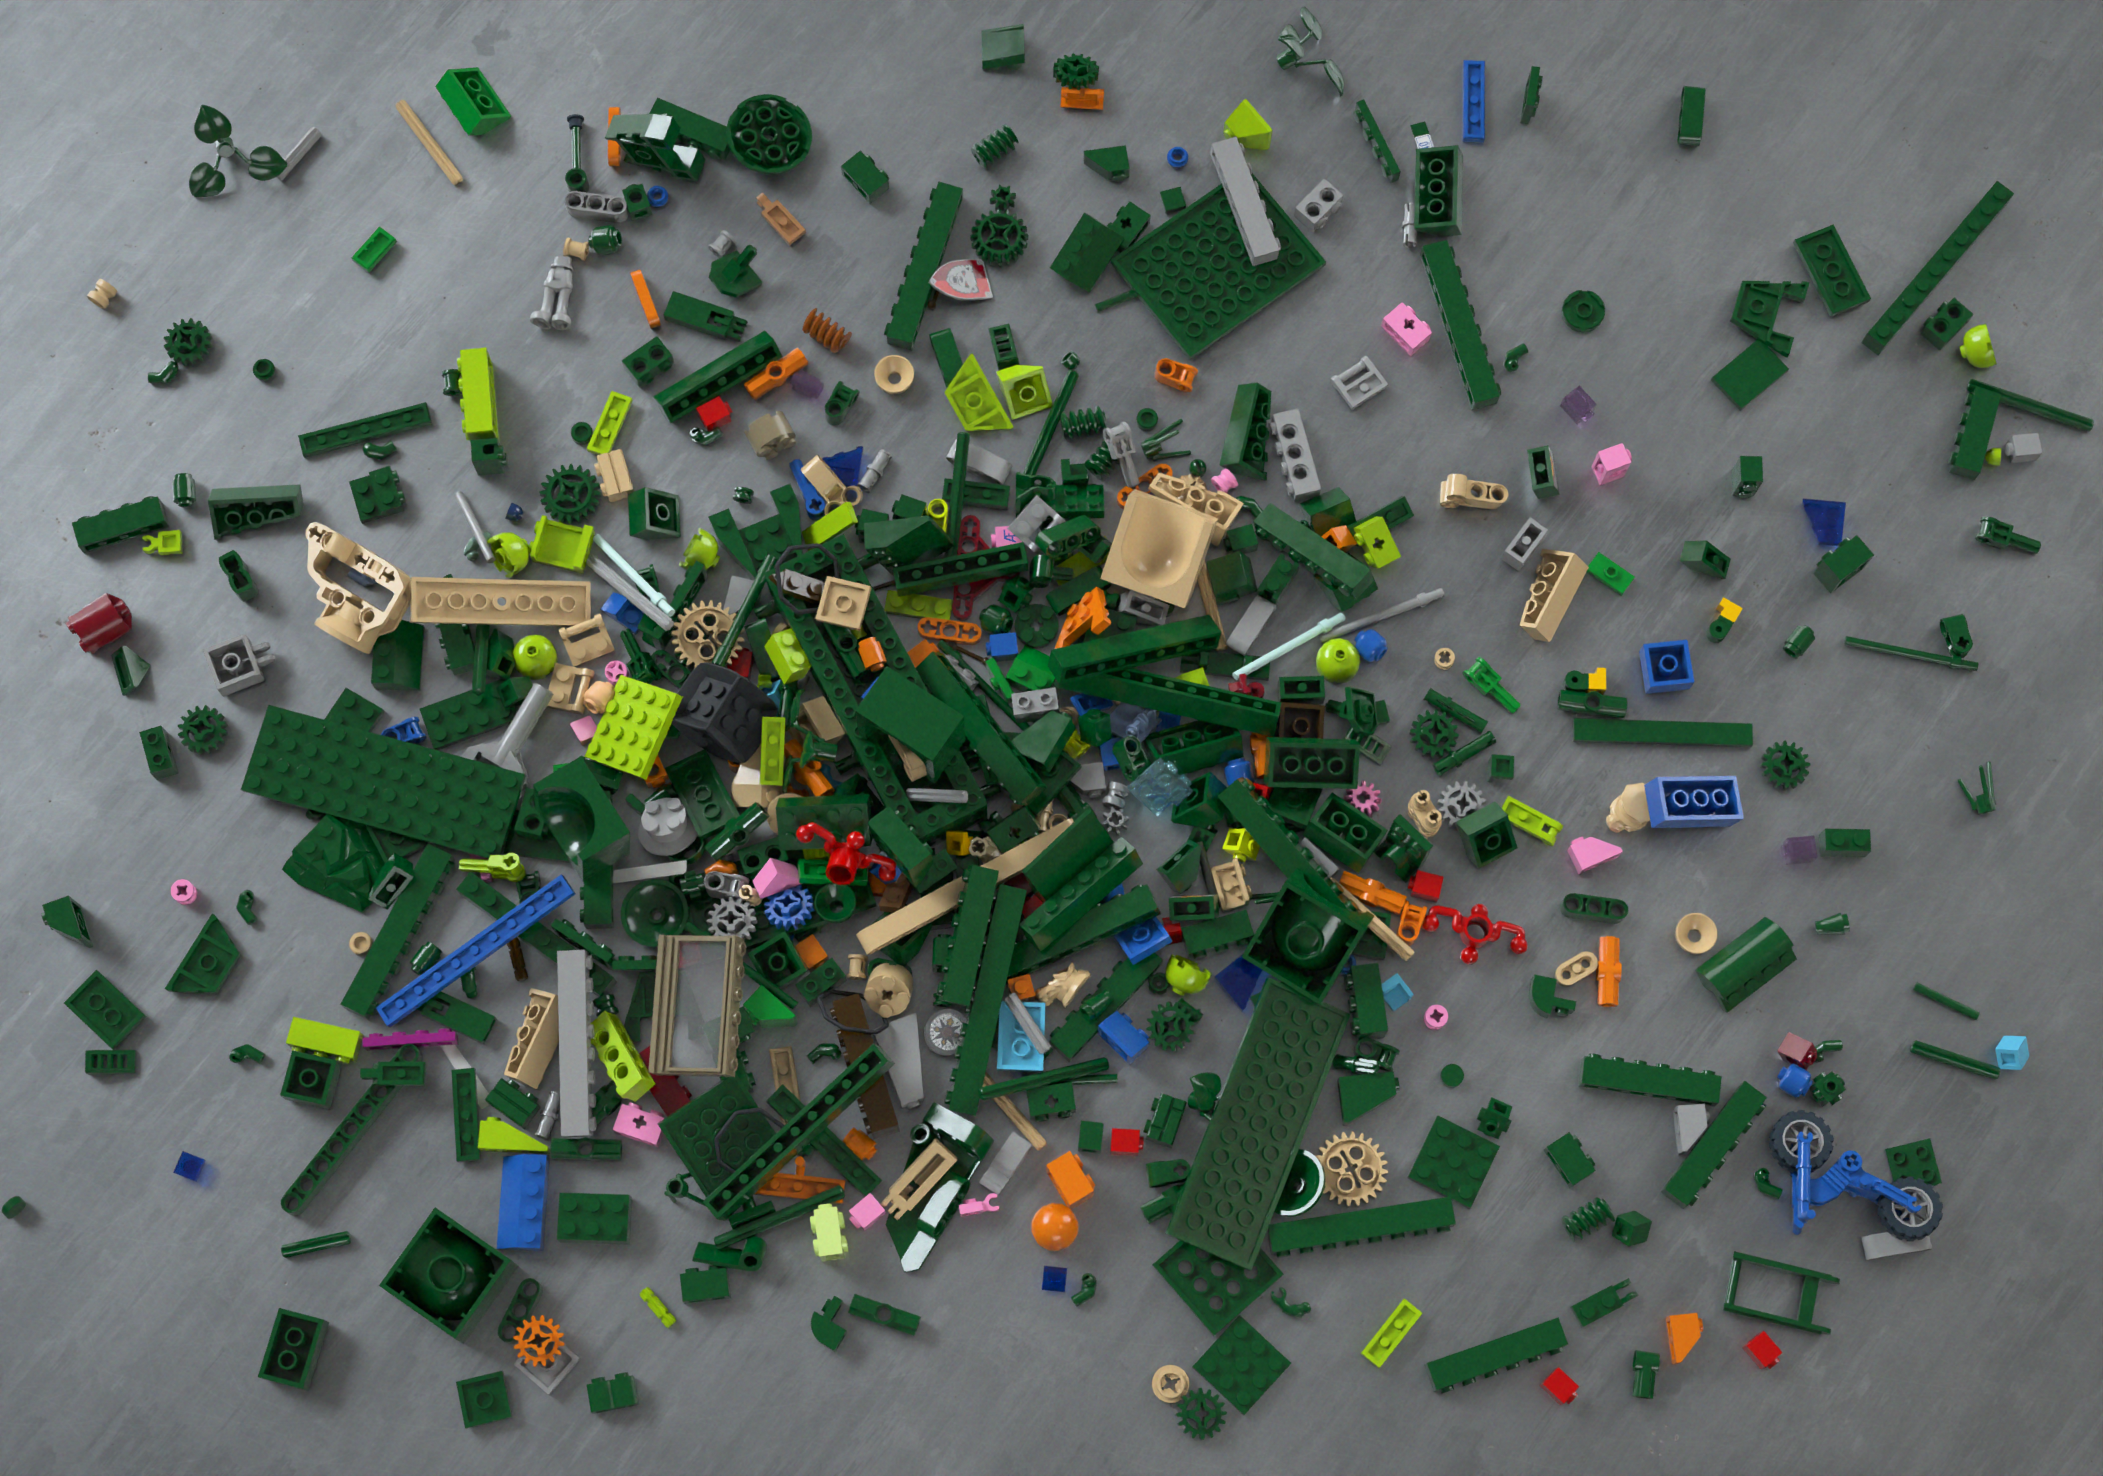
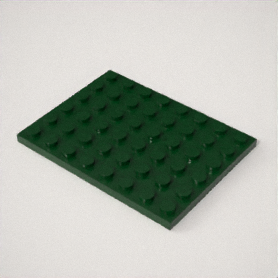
M1253 173L1251 177L1253 181L1258 183L1259 198L1264 200L1267 211L1265 214L1267 219H1271L1273 223V235L1279 239L1281 245L1277 259L1255 266L1252 265L1222 183L1111 259L1110 263L1189 360L1326 265L1325 259Z

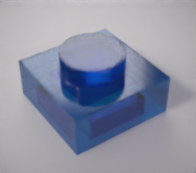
M182 1151L173 1173L197 1182L206 1160Z
M1044 1266L1042 1290L1065 1292L1067 1268Z

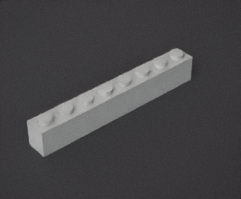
M586 950L557 951L561 1137L593 1136V1131H596V1118L592 1115V1108L596 1107V1096L592 1094V1084H595V1071L591 1070V1061L595 1060L594 1047H591V1038H594V1025L590 1024V1015L594 1014L593 1001H590V992H593V979L589 978V969L593 968L592 955H589V952Z

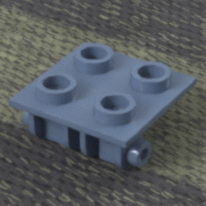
M1121 702L1110 714L1111 732L1121 738L1135 736L1142 743L1162 719L1156 716L1157 710L1144 708L1143 710L1136 705Z

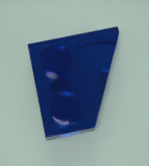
M858 446L855 450L836 453L832 457L822 458L846 487L858 486L863 446Z
M1803 498L1802 505L1818 544L1838 546L1842 542L1846 502Z
M1241 955L1214 978L1237 1007L1243 1011L1256 986L1262 969L1245 960Z

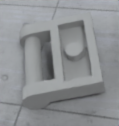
M1367 356L1361 358L1359 363L1339 376L1335 375L1330 378L1332 386L1337 389L1351 410L1388 387L1386 380ZM1362 370L1368 371V373L1346 387L1343 384Z
M1036 495L1007 529L1038 555L1041 550L1035 545V541H1031L1029 537L1048 515L1054 520L1046 529L1066 522V520Z

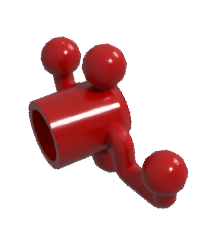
M813 822L800 826L796 831V837L802 843L812 841L814 833L826 840L824 850L830 854L825 873L827 878L835 884L847 885L852 883L857 868H867L871 862L882 865L878 870V875L883 881H891L896 876V862L893 859L874 853L865 855L858 850L865 842V838L860 832H851L847 836V842L840 843L836 841L835 836L831 832Z
M1483 904L1474 905L1469 917L1462 916L1461 912L1457 909L1435 905L1429 909L1428 915H1425L1422 924L1426 931L1432 932L1439 927L1437 914L1453 917L1452 928L1456 933L1460 934L1462 942L1467 946L1461 952V959L1466 964H1474L1478 960L1476 948L1483 947L1487 941L1494 942L1498 940L1502 930L1517 934L1510 942V948L1514 953L1522 954L1528 948V943L1525 940L1526 933L1521 926L1505 921H1498L1492 924L1488 918V909ZM1471 925L1481 927L1484 937L1482 939L1471 937L1467 928Z

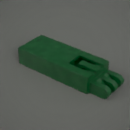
M675 291L672 292L663 314L666 321L723 340L728 338L740 342L742 337L735 334V332L743 334L745 331L744 328L737 325L746 327L748 323L747 320L736 317L732 310ZM712 317L715 324L720 323L722 325L718 327L707 323V321Z
M442 991L416 1009L421 1012L422 1016L482 1044H485L497 1020L495 1016ZM444 1005L449 1006L445 1016L432 1010L435 1007L442 1011Z

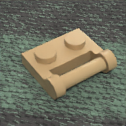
M600 613L594 615L595 618L567 629L565 627L558 629L573 667L615 651ZM599 627V633L574 643L570 642L569 637L591 628Z
M555 663L548 689L554 695L547 708L583 715L585 710L583 706L585 701L584 694L588 690L590 679H593L595 672L587 668H577ZM576 676L582 677L575 704H569Z

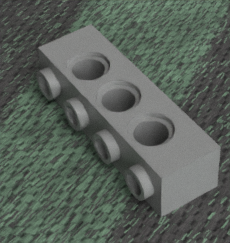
M1299 408L1273 414L1269 427L1271 434L1275 435L1277 439L1275 449L1277 455L1282 457L1283 462L1280 463L1283 476L1287 475L1288 483H1286L1288 495H1292L1294 502L1320 495L1321 487ZM1288 432L1293 434L1294 437L1287 439L1283 434ZM1297 453L1300 457L1292 459L1289 454ZM1302 473L1305 475V478L1297 479L1294 474Z

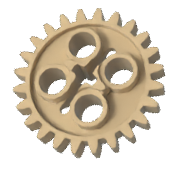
M710 600L708 606H705L704 602L701 601L699 608L692 603V611L684 608L686 616L678 615L677 618L681 623L674 622V627L678 631H672L671 633L672 636L677 637V639L672 640V645L679 646L674 650V653H682L679 658L680 661L688 660L686 667L694 664L695 669L700 663L712 662L717 652L712 642L717 647L722 645L717 636L727 634L736 617V613L728 614L730 607L722 610L721 603L717 607H713L712 600ZM705 617H712L715 620V624L713 626H706L703 619ZM697 621L707 635H709L710 633L712 634V642L709 639H703L704 633L702 632V630H700V628H698L694 624V622ZM693 630L698 634V638L696 640H689L686 637V633ZM737 638L731 650V658H738L735 651H742V647L738 643H743L744 638ZM707 647L711 649L712 656L703 657L700 650ZM730 657L726 663L729 666L732 665Z
M1354 1131L1351 1132L1350 1138H1347L1345 1132H1342L1341 1139L1333 1135V1143L1328 1140L1325 1141L1327 1149L1323 1147L1318 1149L1322 1156L1316 1155L1323 1165L1326 1176L1325 1189L1322 1195L1329 1192L1331 1194L1329 1201L1336 1197L1338 1198L1337 1205H1340L1344 1200L1347 1207L1350 1206L1351 1201H1354L1356 1207H1359L1361 1199L1365 1204H1368V1196L1375 1199L1377 1196L1374 1190L1381 1192L1383 1189L1379 1183L1385 1184L1387 1181L1381 1177L1388 1174V1170L1382 1169L1388 1161H1381L1380 1159L1385 1153H1377L1376 1150L1379 1144L1372 1147L1370 1145L1372 1138L1364 1141L1363 1133L1359 1138H1355ZM1351 1149H1358L1361 1152V1158L1358 1160L1353 1159L1350 1156ZM1340 1151H1344L1349 1166L1356 1168L1353 1174L1360 1183L1361 1188H1357L1352 1173H1346L1345 1170L1348 1166ZM1333 1158L1338 1159L1341 1163V1168L1337 1170L1332 1169L1329 1166V1160ZM1363 1169L1369 1170L1372 1174V1179L1368 1181L1363 1180L1360 1176V1171ZM1347 1179L1351 1183V1189L1347 1191L1341 1189L1339 1181Z

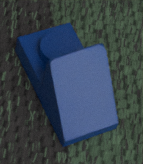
M613 592L600 610L626 629H631L636 635L639 632L638 624L644 612L631 604L625 596Z
M1084 693L1070 698L1079 716L1087 713L1090 709H1099L1103 712L1114 706L1111 700Z

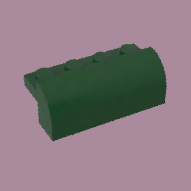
M1764 917L1695 971L1703 986L1715 994L1722 1010L1728 1013L1796 961L1797 958L1792 950L1794 945L1784 930L1772 920Z

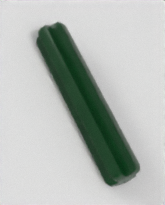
M348 1231L284 1244L281 1246V1253L285 1258L347 1245L351 1243V1238Z

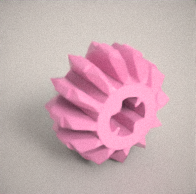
M1362 780L1361 786L1358 785V789H1346L1348 795L1343 797V800L1362 813H1366L1368 817H1372V811L1378 812L1379 807L1376 804H1381L1382 799L1377 797L1380 794V790L1372 791L1374 784L1371 783L1369 787H1366L1365 780ZM1360 796L1365 797L1364 800L1366 802L1364 804L1360 803L1361 800H1358Z

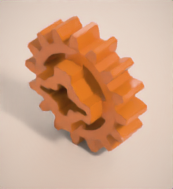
M541 1315L540 1321H537L535 1316H532L531 1323L523 1320L525 1327L516 1328L520 1335L513 1336V1339L517 1340L519 1344L513 1347L514 1349L521 1350L517 1355L518 1358L526 1357L524 1363L528 1364L532 1360L534 1367H537L538 1362L546 1366V1360L550 1359V1361L555 1362L553 1355L562 1354L558 1347L565 1345V1343L559 1341V1338H562L564 1333L557 1332L561 1327L559 1324L554 1327L552 1326L554 1319L551 1318L548 1322H545V1316ZM540 1325L550 1328L553 1333L545 1334L541 1331ZM531 1328L532 1334L529 1339L523 1341L525 1333ZM536 1335H540L541 1338H550L542 1342V1347L540 1348L536 1344H528L536 1340ZM555 1342L552 1351L547 1354V1346L549 1343ZM532 1348L536 1350L538 1357L531 1356L525 1349Z

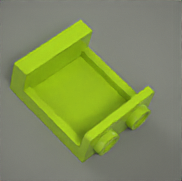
M542 515L540 521H537L535 524L534 533L536 536L534 541L530 542L528 548L532 562L584 574L587 565L586 561L589 558L593 538L596 534L593 526L584 525V528L548 520L547 516Z

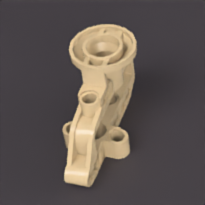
M317 522L311 523L305 532L306 538L309 540L307 570L309 575L320 586L316 594L317 599L327 604L321 616L317 618L314 624L344 643L370 654L377 638L394 631L410 605V576L400 568L379 557L376 553L333 529ZM333 557L337 558L339 561L374 579L377 583L394 592V596L386 610L379 609L329 579L326 575V569Z

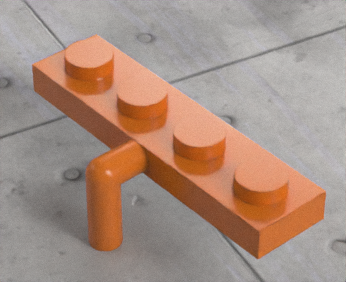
M799 1156L795 1159V1174L776 1173L754 1195L805 1200L838 1185L845 1192L846 1180L804 1176L806 1163L804 1158ZM844 1198L834 1203L843 1204Z

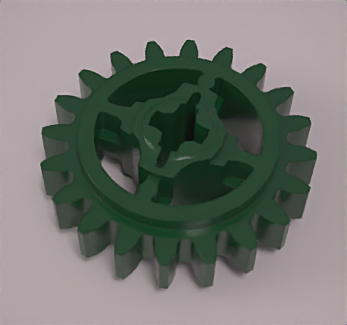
M570 464L569 469L566 470L561 465V472L552 469L554 476L546 475L548 483H541L542 488L545 490L539 491L540 496L544 497L540 501L542 505H546L544 508L545 512H551L550 516L552 519L558 516L559 522L562 523L567 518L569 525H571L573 518L578 523L581 522V516L588 520V511L595 514L593 505L600 506L599 500L596 498L602 497L601 492L596 490H599L601 487L599 483H595L597 480L596 476H590L589 469L583 472L582 466L579 465L574 470L573 465ZM567 480H578L580 482H569ZM559 485L560 491L557 494L558 497L553 500L554 491ZM588 488L587 497L585 501L582 503L581 497L584 494L583 491ZM566 489L574 494L575 499L567 494ZM562 505H563V506H572V507H574V508H572V509H566V508H562V507H560V506H562Z

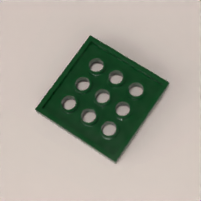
M1182 1241L1177 1242L1152 1264L1213 1336L1284 1275L1261 1247L1253 1265L1257 1269V1276L1253 1279L1245 1276L1243 1268L1212 1254H1209L1204 1259L1199 1258L1196 1255L1197 1248ZM1188 1261L1192 1266L1191 1272L1188 1274L1181 1273L1178 1268L1180 1262ZM1216 1263L1222 1264L1225 1269L1224 1274L1215 1276L1211 1271L1212 1265ZM1204 1279L1207 1283V1289L1202 1292L1197 1291L1194 1288L1195 1280ZM1230 1281H1236L1240 1285L1238 1293L1231 1294L1228 1292L1227 1284ZM1217 1296L1221 1298L1223 1305L1220 1309L1211 1308L1209 1300L1212 1297Z

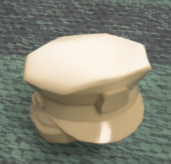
M1644 783L1626 785L1622 795L1618 796L1609 807L1610 815L1606 818L1610 831L1616 833L1623 831V829L1627 832L1637 831L1650 821Z
M1071 962L1069 967L1054 974V978L1048 984L1037 988L1035 991L1036 999L1039 1003H1045V1006H1050L1053 1000L1057 998L1062 1002L1064 1009H1066L1091 974L1086 970H1076L1074 963Z

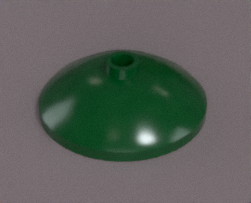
M660 879L646 880L634 886L624 898L621 906V922L624 930L635 942L647 947H658L659 935H681L689 918L688 902L681 890L674 884ZM660 912L661 918L655 920V913Z
M1298 1149L1274 1212L1276 1214L1286 1217L1299 1216L1312 1209L1320 1200L1325 1188L1326 1176L1322 1163L1315 1155L1306 1150Z

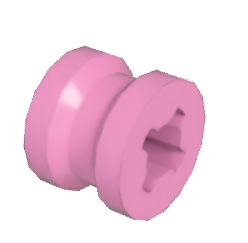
M1226 468L1221 471L1219 476L1211 478L1215 489L1227 494L1228 490L1238 486L1236 478Z
M612 661L606 665L605 675L608 682L613 686L618 682L619 677L617 676L629 677L623 662Z
M181 879L174 882L171 886V895L178 903L189 905L197 898V889L188 880Z
M1441 1005L1430 1006L1424 1014V1023L1431 1030L1441 1029L1448 1020V1012Z

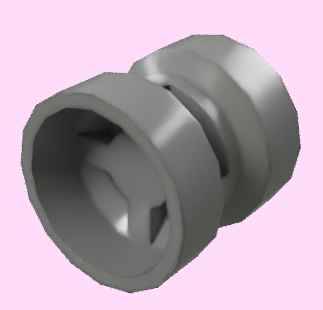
M1108 782V793L1104 796L1102 804L1108 808L1114 807V810L1124 809V798L1128 796L1130 788L1118 782Z

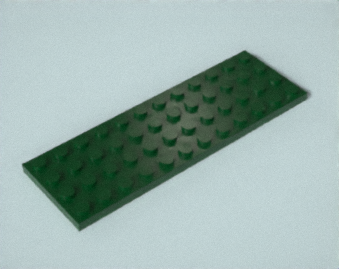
M268 705L241 791L489 859L490 855H502L526 775Z
M1270 977L1266 978L1166 1230V1235L1243 1269L1252 1270L1351 1014L1325 1002H1322L1320 1005L1292 987Z

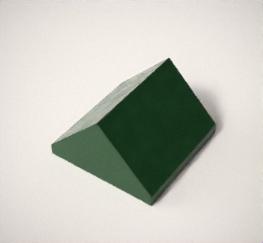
M1339 487L1299 503V507L1311 530L1319 536H1323L1331 528L1348 526L1356 521L1351 500Z

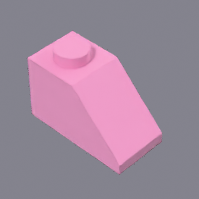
M1583 836L1571 842L1572 845L1567 850L1578 874L1618 858L1623 852L1621 847L1593 837L1584 839Z

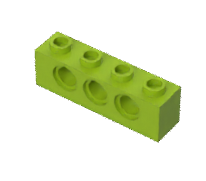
M604 1011L590 1023L594 1025V1038H591V1044L596 1047L598 1058L607 1067L608 1076L615 1082L617 1093L624 1099L628 1098L636 1102L655 1085V1082L650 1073H648V1069L619 1017Z

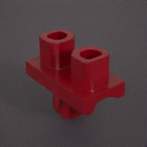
M1246 673L1239 675L1238 682L1228 684L1229 691L1263 698L1265 694L1264 686L1261 683L1252 682L1247 685Z

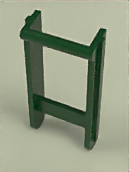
M1734 1251L1723 1311L1819 1335H1830L1831 1329L1811 1323L1819 1281L1840 1284V1279L1830 1274ZM1742 1262L1804 1277L1797 1320L1734 1305Z

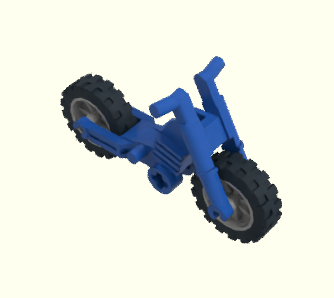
M1805 1110L1788 1112L1787 1115H1783L1776 1122L1769 1136V1148L1773 1151V1158L1779 1161L1778 1164L1782 1168L1783 1166L1788 1168L1787 1171L1790 1172L1792 1177V1231L1795 1235L1801 1234L1804 1223H1807L1808 1220L1816 1216L1814 1210H1809V1205L1815 1207L1825 1205L1837 1199L1843 1191L1849 1192L1851 1197L1861 1196L1879 1205L1877 1213L1878 1216H1881L1880 1222L1882 1226H1886V1231L1891 1235H1896V1238L1900 1240L1903 1238L1907 1239V1241L1922 1240L1939 1226V1222L1943 1217V1213H1941L1943 1204L1939 1200L1940 1195L1938 1192L1935 1193L1934 1187L1931 1184L1927 1185L1924 1183V1180L1920 1178L1916 1180L1913 1179L1914 1177L1899 1178L1889 1184L1865 1172L1861 1167V1156L1851 1150L1844 1152L1823 1176L1817 1179H1810V1173L1821 1168L1833 1151L1834 1146L1832 1143L1834 1137L1830 1134L1831 1129L1829 1125L1826 1126L1823 1118H1818L1813 1112L1806 1113ZM1794 1127H1803V1131L1798 1133ZM1790 1130L1795 1138L1785 1137L1787 1131ZM1817 1140L1818 1147L1815 1148L1810 1145V1142ZM1785 1142L1791 1143L1790 1150L1788 1149ZM1916 1196H1917L1923 1203L1918 1204V1203L1916 1202V1200H1917ZM1922 1207L1926 1208V1215L1919 1212ZM1914 1215L1924 1221L1916 1225Z

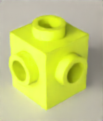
M1229 828L1222 849L1233 855V859L1237 858L1239 862H1246V860L1256 861L1260 846L1245 828Z

